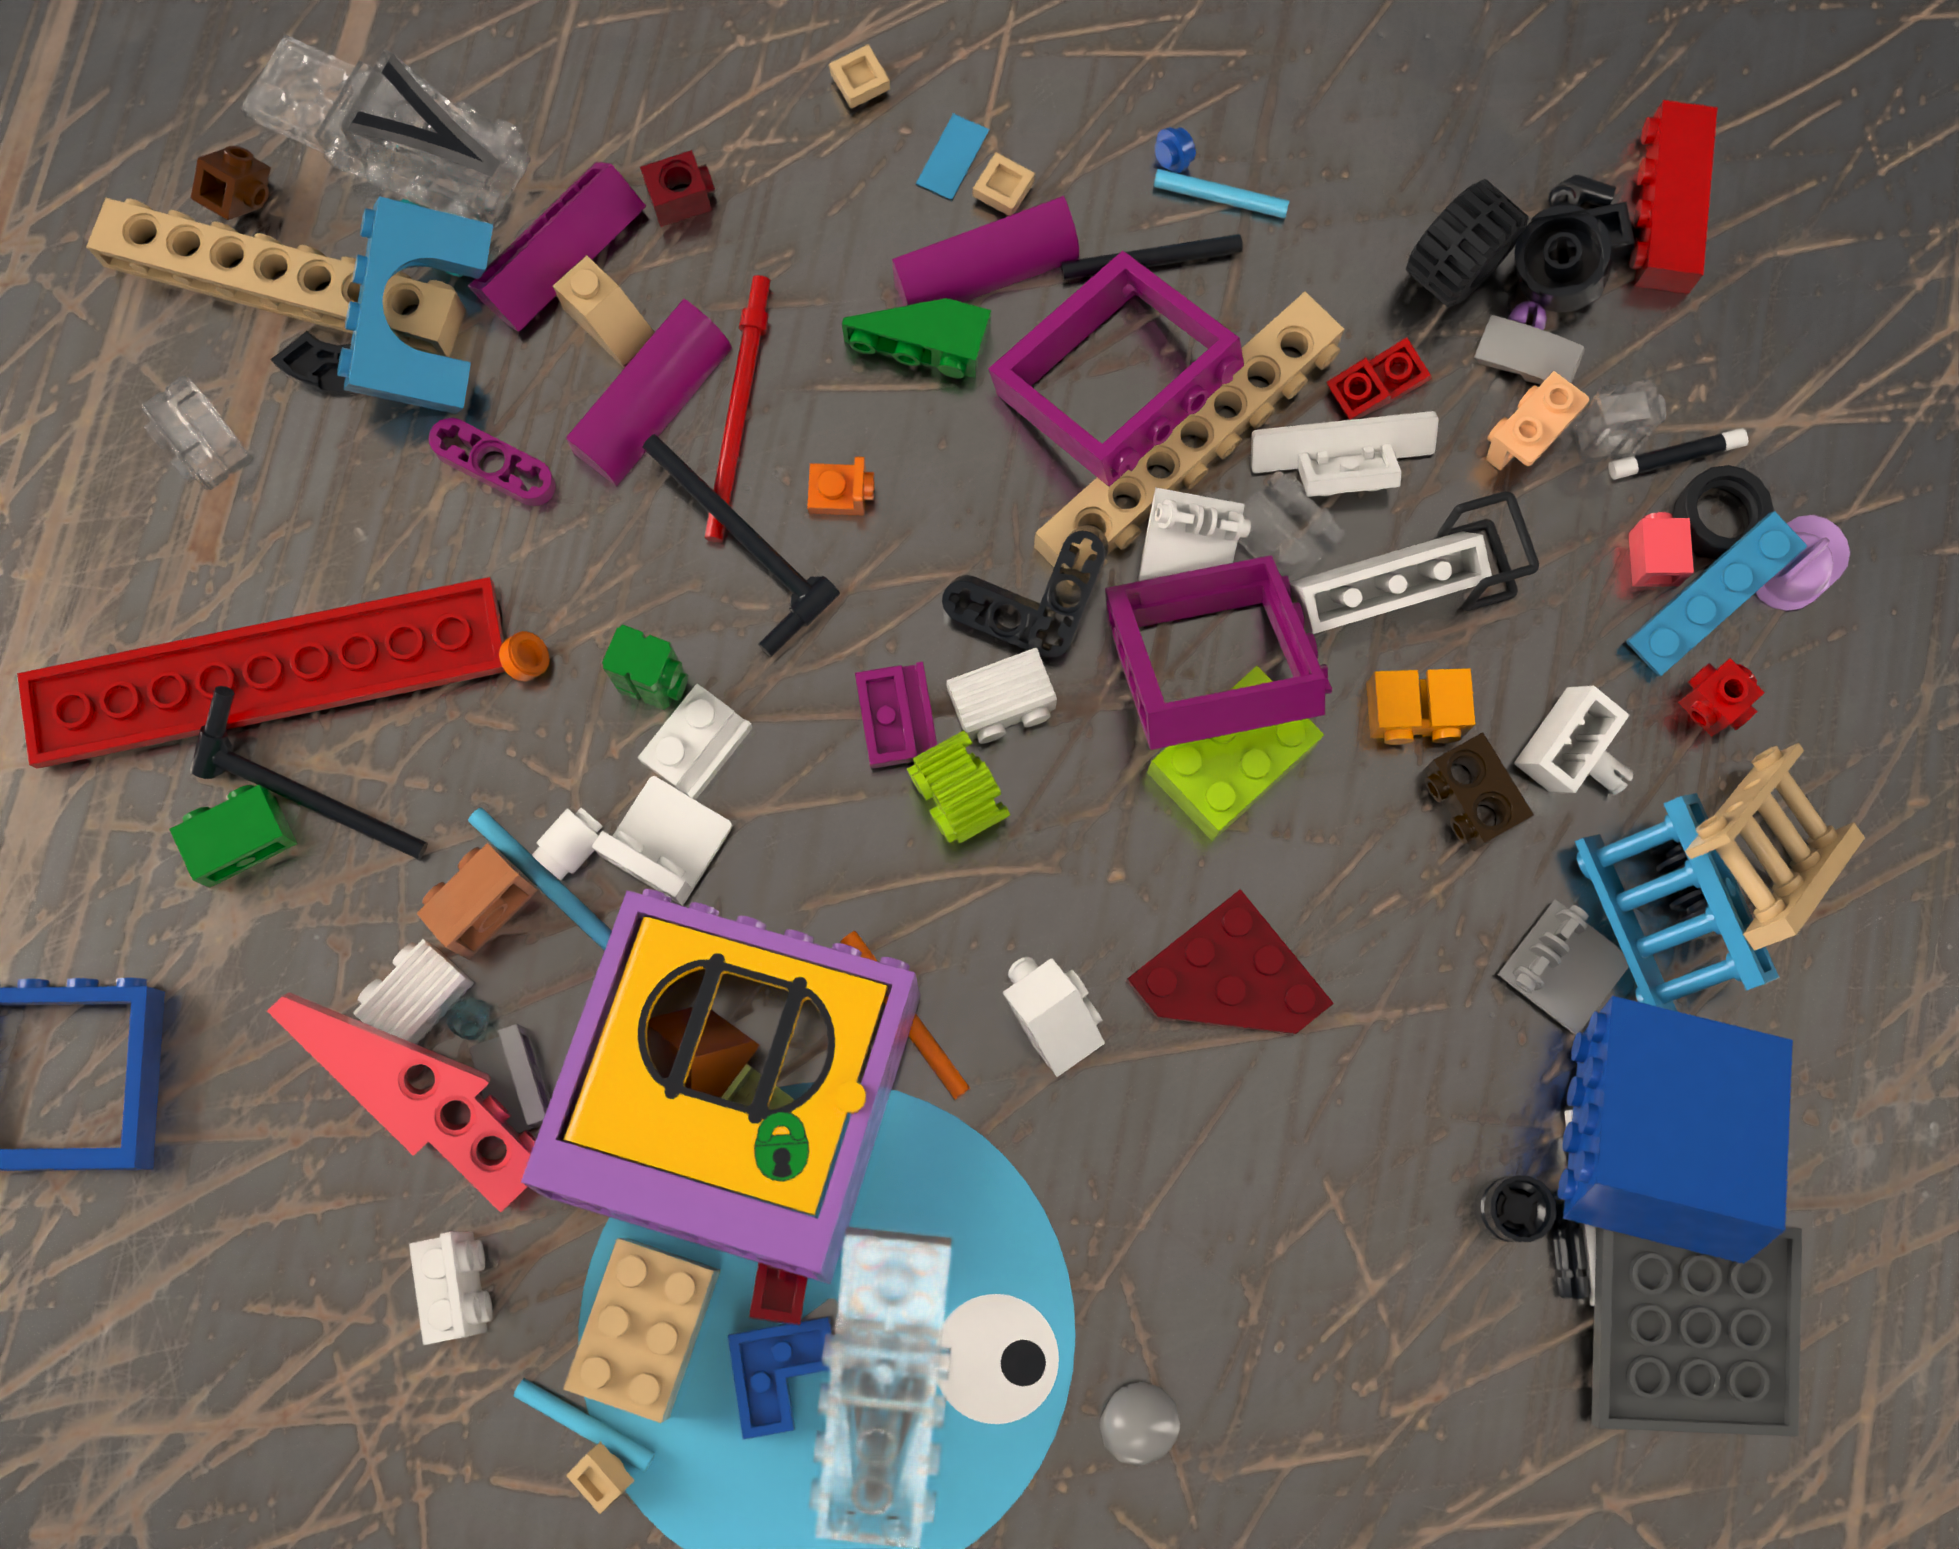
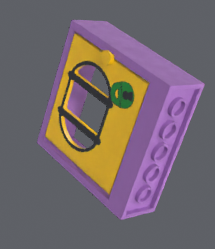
M644 889L642 894L627 890L521 1183L545 1198L831 1284L921 997L915 972L909 971L910 966L898 959L881 957L880 962L862 958V952L849 945L833 943L831 949L813 944L814 938L800 931L786 929L784 935L765 930L766 924L754 918L738 916L737 921L719 917L718 910L705 904L691 902L689 908L671 903V897H667L664 893L656 890ZM705 969V975L669 1077L663 1078L655 1068L648 1050L647 1029L651 1012L662 993L676 980L691 972ZM726 973L788 991V996L753 1101L750 1105H743L685 1087L721 978ZM885 996H887L889 998L883 1013V1017L876 1035V1039L869 1057V1061L862 1079V1083L859 1084L858 1080L860 1077V1073L867 1055V1051L874 1033V1029L881 1011ZM809 999L822 1015L827 1030L828 1047L824 1066L817 1080L805 1094L784 1107L770 1110L769 1105L803 1002ZM851 1113L848 1127L841 1145V1149L834 1167V1171L827 1189V1193L820 1211L819 1218H814L775 1205H771L765 1202H761L755 1199H751L745 1196L721 1190L712 1186H708L702 1183H698L692 1180H688L682 1177L658 1171L649 1167H645L639 1164H635L629 1161H625L619 1158H615L609 1155L585 1149L586 1147L594 1150H598L604 1153H608L614 1156H618L624 1159H628L634 1162H638L644 1165H648L667 1172H671L677 1175H681L687 1178H691L697 1181H701L707 1184H711L717 1187H721L727 1190H731L740 1194H744L750 1197H754L760 1200H764L770 1203H774L780 1206H784L790 1209H794L815 1216L831 1168V1164L838 1146V1142L845 1124L847 1114Z

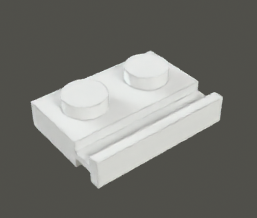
M697 683L637 758L676 789L696 800L753 729V726L749 721L743 719L733 709Z

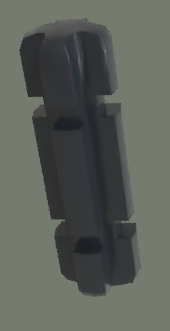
M1555 1200L1556 1218L1554 1222H1556L1557 1229H1552L1556 1267L1557 1270L1562 1271V1277L1558 1278L1559 1294L1562 1298L1568 1300L1584 1299L1589 1297L1590 1290L1588 1276H1583V1269H1587L1583 1229L1578 1228L1577 1222L1563 1219L1564 1200Z

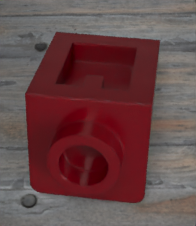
M758 1262L749 1318L800 1326L808 1277Z

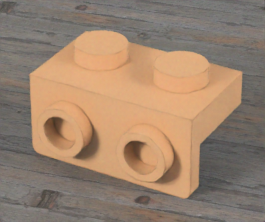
M1553 371L1539 387L1534 385L1526 392L1517 406L1518 410L1509 419L1503 417L1495 425L1487 438L1491 444L1486 460L1500 471L1513 457H1516L1526 466H1531L1588 405L1589 396Z

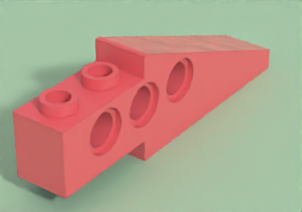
M290 992L283 995L267 1010L413 1156L425 1144L430 1142L500 1213L527 1188L526 1185L521 1183L536 1138L527 1130L519 1134L506 1121L511 1114L494 1096L489 1095L484 1100L479 1095L490 1082L491 1077L487 1073ZM422 1064L431 1068L435 1076L434 1084L428 1089L423 1090L413 1087L407 1078V1072L410 1067ZM449 1101H462L469 1107L471 1117L464 1124H451L443 1116V1106ZM488 1136L499 1137L505 1143L507 1151L499 1159H486L479 1152L478 1143Z

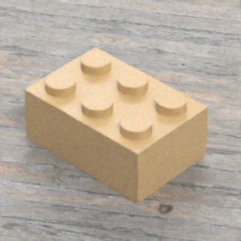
M617 1238L563 1389L659 1423L669 1419L720 1270L629 1238Z

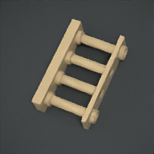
M1799 743L1781 751L1777 746H1774L1757 755L1751 761L1754 766L1716 814L1696 828L1698 836L1685 850L1691 860L1715 849L1756 907L1753 912L1756 917L1743 935L1754 951L1798 934L1865 839L1855 822L1836 830L1832 825L1826 826L1791 776L1789 769L1804 752ZM1774 788L1779 792L1809 835L1807 839L1808 846L1772 796L1771 792ZM1757 810L1791 857L1792 861L1789 863L1791 870L1754 819L1753 815ZM1738 834L1742 836L1774 882L1772 886L1773 894L1734 839Z

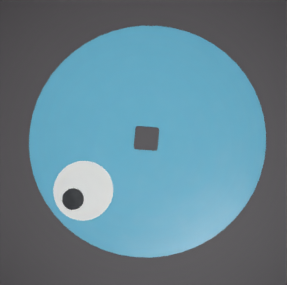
M814 1082L778 1088L794 1100H797L811 1088ZM891 1090L831 1284L808 1278L801 1318L803 1319L825 1301L833 1298L838 1302L859 1332V1340L851 1346L866 1348L879 1412L881 1434L915 1354L940 1356L919 1401L899 1453L884 1509L863 1507L859 1440L851 1388L843 1353L836 1357L837 1369L788 1378L795 1423L794 1431L743 1440L728 1335L784 1325L782 1323L749 1318L758 1262L609 1217L602 1230L590 1261L582 1293L578 1344H580L617 1238H629L720 1270L669 1419L659 1423L584 1397L588 1414L591 1417L655 1453L654 1459L646 1472L619 1458L625 1470L635 1480L625 1491L640 1511L666 1537L682 1549H965L995 1525L1022 1495L1040 1468L1056 1436L1071 1384L1076 1339L1073 1296L1067 1266L1059 1241L1045 1210L1028 1183L1010 1161L983 1135L956 1116L927 1101ZM851 1113L847 1114L845 1124L838 1142V1146L831 1164V1168L815 1216L794 1209H790L784 1206H780L774 1203H770L764 1200H760L754 1197H750L744 1194H740L731 1190H727L721 1187H717L711 1184H707L701 1181H697L691 1178H687L681 1175H677L671 1172H667L646 1165L645 1167H649L658 1171H662L668 1174H672L678 1177H682L688 1180L712 1186L721 1190H725L731 1193H735L741 1196H745L751 1199L775 1205L814 1218H819L820 1211L827 1193V1189L834 1171V1167L841 1149V1145L848 1127Z

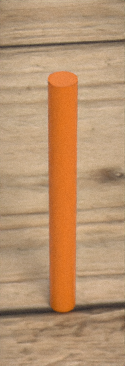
M856 931L851 932L840 941L841 944L860 950L862 958L878 962ZM885 996L883 1001L885 1005L887 1004L889 998L887 996ZM915 1013L908 1036L954 1100L966 1093L970 1087Z

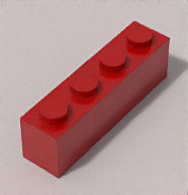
M1663 100L1654 116H1648L1645 120L1641 143L1647 145L1646 158H1643L1640 164L1637 178L1638 185L1643 186V197L1638 201L1634 214V227H1640L1639 240L1634 243V249L1630 256V268L1636 269L1634 287L1689 294L1704 274L1718 107Z

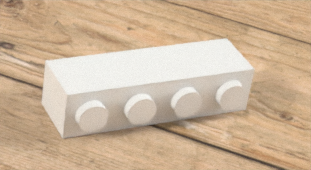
M1461 531L1291 581L1292 603L1299 602L1301 605L1305 623L1304 631L1316 634L1477 586L1482 579L1492 576L1483 535Z

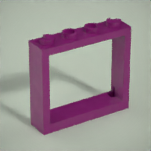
M1121 251L990 366L988 370L996 393L1002 400L1110 487L1126 471L1130 470L1132 472L1138 461L1155 445L1164 443L1170 437L1173 429L1185 418L1201 410L1207 399L1223 384L1233 381V375L1244 366L1240 338L1126 252ZM1136 294L1208 350L1102 444L1031 386Z
M1272 555L1105 588L1108 625L1150 750L1325 715V694L1332 692V687L1328 680V667L1326 664L1319 665L1315 637L1312 632L1305 633L1301 605L1299 602L1292 603L1288 575H1280ZM1263 603L1294 678L1165 703L1139 627Z

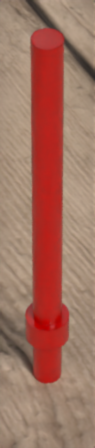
M761 275L753 276L748 305L741 312L739 330L742 331V338L713 488L728 505H730L760 337L766 334L769 314L765 312L771 280ZM709 513L704 538L711 542H723L725 527Z

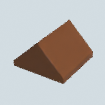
M693 1007L649 1019L647 1029L648 1050L655 1068L663 1078L669 1077ZM711 1009L685 1087L721 1098L760 1045Z

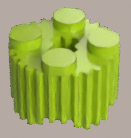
M965 730L912 758L914 765L907 768L915 787L923 795L924 799L927 801L933 798L936 807L929 810L941 834L945 836L949 843L954 840L962 843L1011 815L1007 806H1004L1002 802L995 804L994 798L1001 795L1000 788L996 784L986 763L982 762L979 756H975L973 752L968 754L966 747L973 743Z

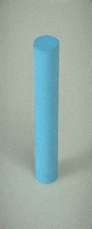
M1161 169L1157 170L1153 186L1284 219L1290 201Z
M524 1378L517 1386L513 1395L515 1398L595 1444L602 1442L610 1453L643 1472H646L655 1456L654 1452Z

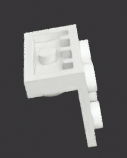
M652 776L645 784L613 836L602 831L592 845V848L603 859L656 891L671 897L673 901L683 906L728 836L733 825L728 819L656 776Z
M473 1232L441 1233L439 1238L409 1243L423 1345L488 1332L486 1322L492 1321L493 1311L488 1291H482L479 1271L485 1269V1255L481 1241H474Z

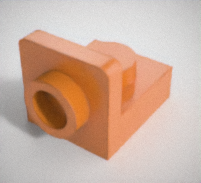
M855 456L854 465L810 463L807 507L809 514L864 516L865 500H874L875 486L874 472H866L865 457Z

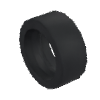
M1724 465L1707 469L1697 475L1686 486L1676 501L1674 518H1690L1692 550L1702 557L1717 560L1766 515L1773 512L1774 508L1770 492L1758 477L1746 469ZM1718 488L1727 490L1740 498L1747 508L1749 525L1746 530L1735 538L1718 536L1706 528L1699 518L1697 502L1704 492Z

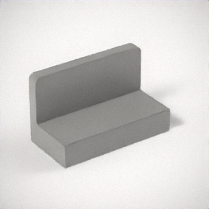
M515 1024L498 1030L499 1037L473 1045L470 1048V1054L475 1069L487 1073L491 1077L489 1084L482 1090L484 1100L489 1095L494 1096L511 1114L506 1121L521 1134L525 1130L530 1131L541 1127L550 1101L528 1030L519 1024Z

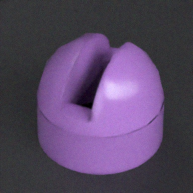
M1524 301L1513 308L1508 317L1509 320L1525 324L1528 313L1534 315L1532 327L1544 330L1547 322L1544 308L1541 304L1532 301Z

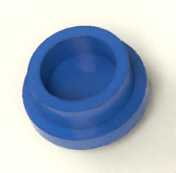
M1168 127L1161 130L1157 135L1155 154L1157 160L1164 168L1173 173H1180L1185 171L1189 163L1194 161L1196 148L1191 135L1184 128L1174 129Z

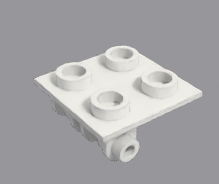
M1155 487L1137 581L1233 563L1237 541L1240 537L1247 538L1251 528L1250 520L1243 517L1245 504Z

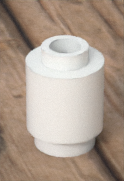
M567 808L536 842L539 847L532 856L554 876L562 880L568 872L574 874L595 851L592 845L599 836L597 834L603 826L583 808H580L575 814Z

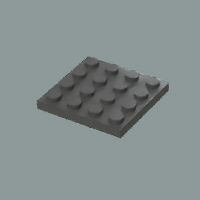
M1785 1226V1231L1745 1264L1596 1227L1591 1424L1598 1429L1799 1437L1802 1229Z

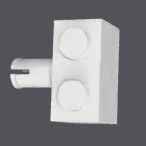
M1595 686L1567 687L1514 764L1548 792L1576 793L1589 774L1608 789V792L1616 795L1628 786L1621 778L1624 777L1626 780L1631 781L1634 773L1630 768L1624 766L1608 753L1606 749L1630 715Z
M1023 957L1012 964L1008 977L1014 984L1002 993L1032 1046L1056 1077L1105 1044L1096 1026L1102 1022V1018L1086 997L1089 993L1072 969L1064 973L1052 958L1039 967L1032 957Z

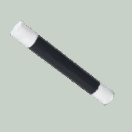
M1744 428L1611 461L1608 465L1611 478L1616 480L1748 445V435Z

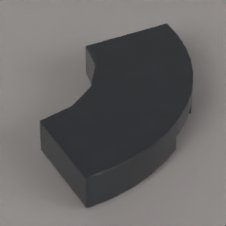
M306 331L271 359L283 374L306 388L328 394H356L355 392L343 390L345 377L337 376L342 347L350 349L351 344L335 345L323 342Z

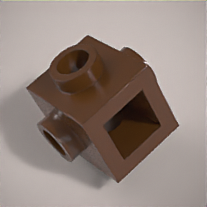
M228 146L225 149L200 156L197 159L190 199L226 220L263 208V204L268 198L269 188L267 184L271 167L254 158L249 150L238 146Z

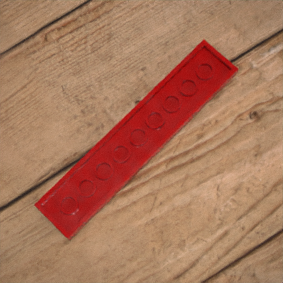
M490 577L17 673L29 765L39 769L198 736L200 728L206 724L214 689L217 686L229 687L235 692L225 729L227 730L506 672L502 667L499 657L504 636L494 582Z

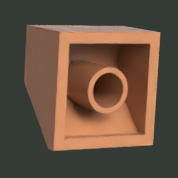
M489 843L482 849L476 847L469 851L457 866L459 871L446 884L441 882L434 886L423 898L422 903L424 906L416 913L446 948L468 960L538 891Z

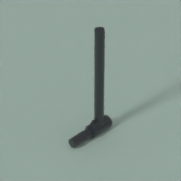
M653 434L645 441L642 448L793 593L790 596V613L758 643L760 648L768 656L772 657L803 626L808 627L840 595L839 590L825 576L809 577L806 580L656 434Z
M217 686L214 689L206 724L200 728L190 767L193 775L203 779H212L225 771L231 772L418 860L422 858L427 849V842L232 752L233 746L227 737L228 733L225 729L235 692L225 686Z

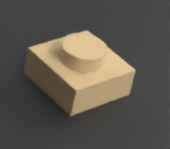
M869 44L829 63L830 74L851 109L890 90V80Z
M995 152L973 187V197L1008 216L1013 215L1035 182V173Z
M602 1442L590 1450L566 1475L599 1514L606 1510L635 1481L625 1470L622 1461L610 1453Z

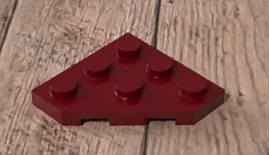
M1241 889L1126 980L1156 1019L1187 1021L1244 1030L1253 1029L1285 1035L1297 1034L1334 1004Z

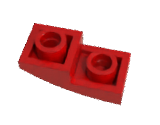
M1406 337L1369 361L1365 357L1328 380L1326 385L1347 418L1353 420L1364 417L1430 381L1431 374Z

